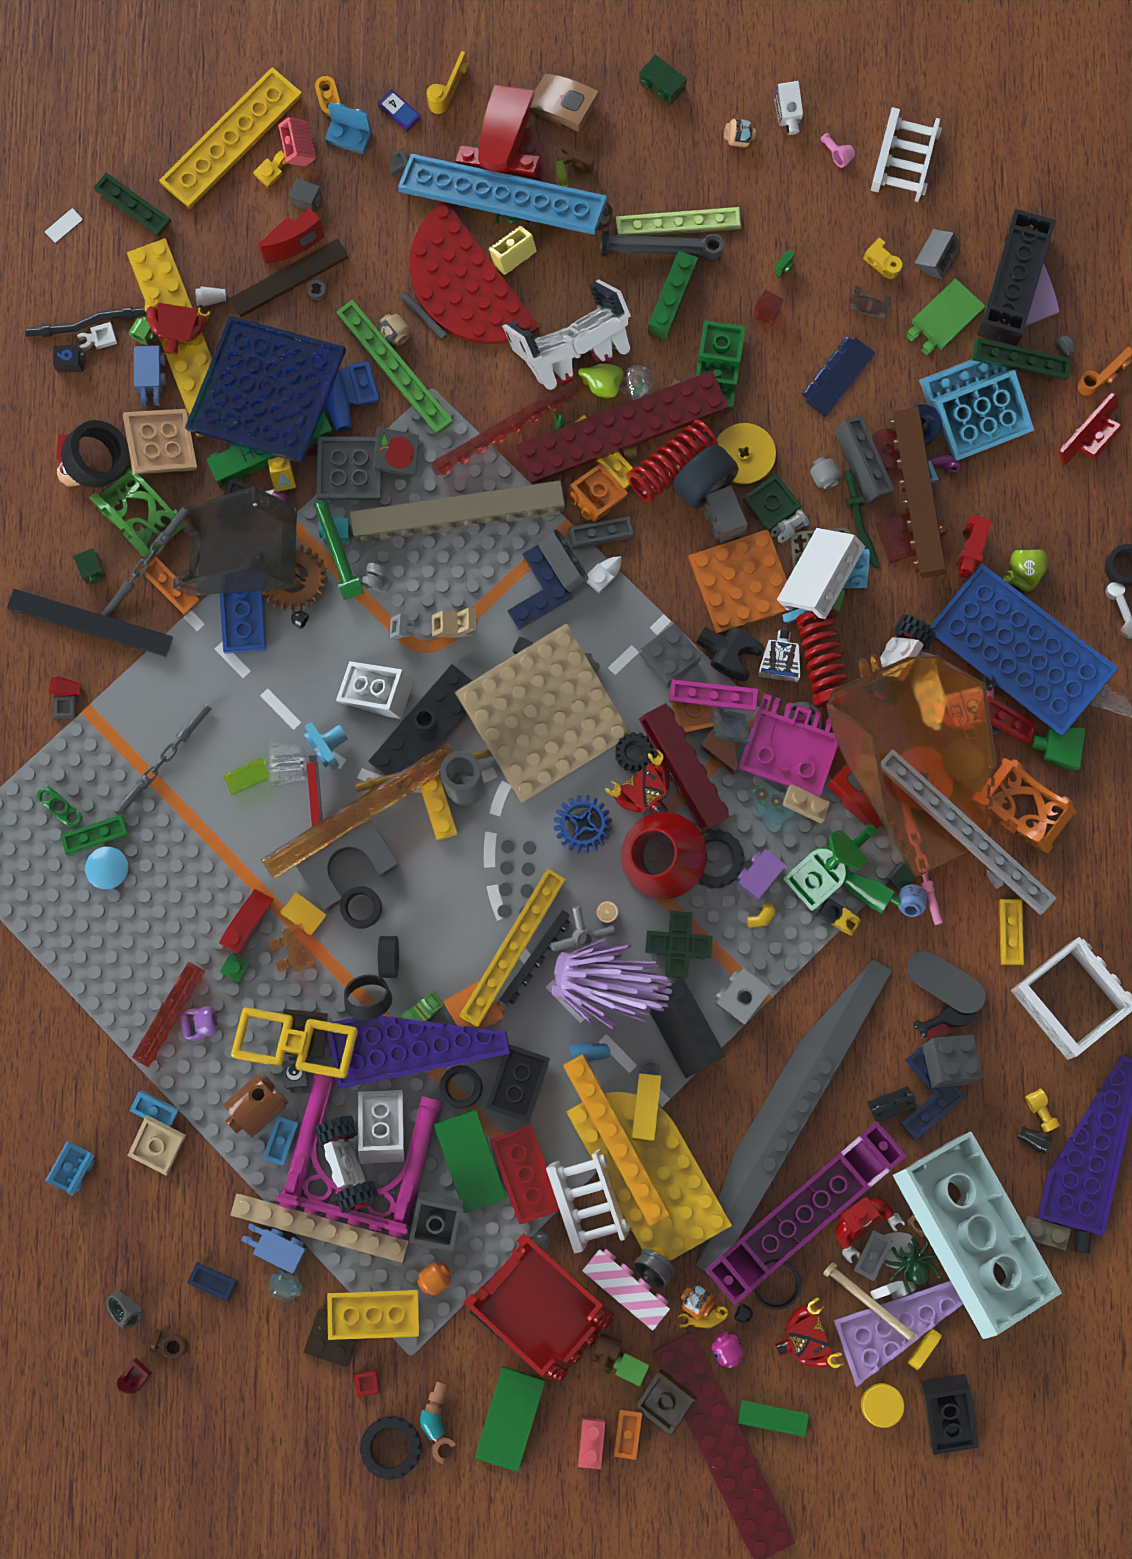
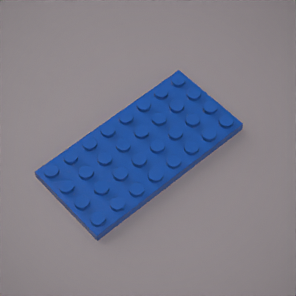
M982 563L930 625L935 630V637L989 680L992 681L993 675L998 687L1062 737L1119 670L1112 662Z

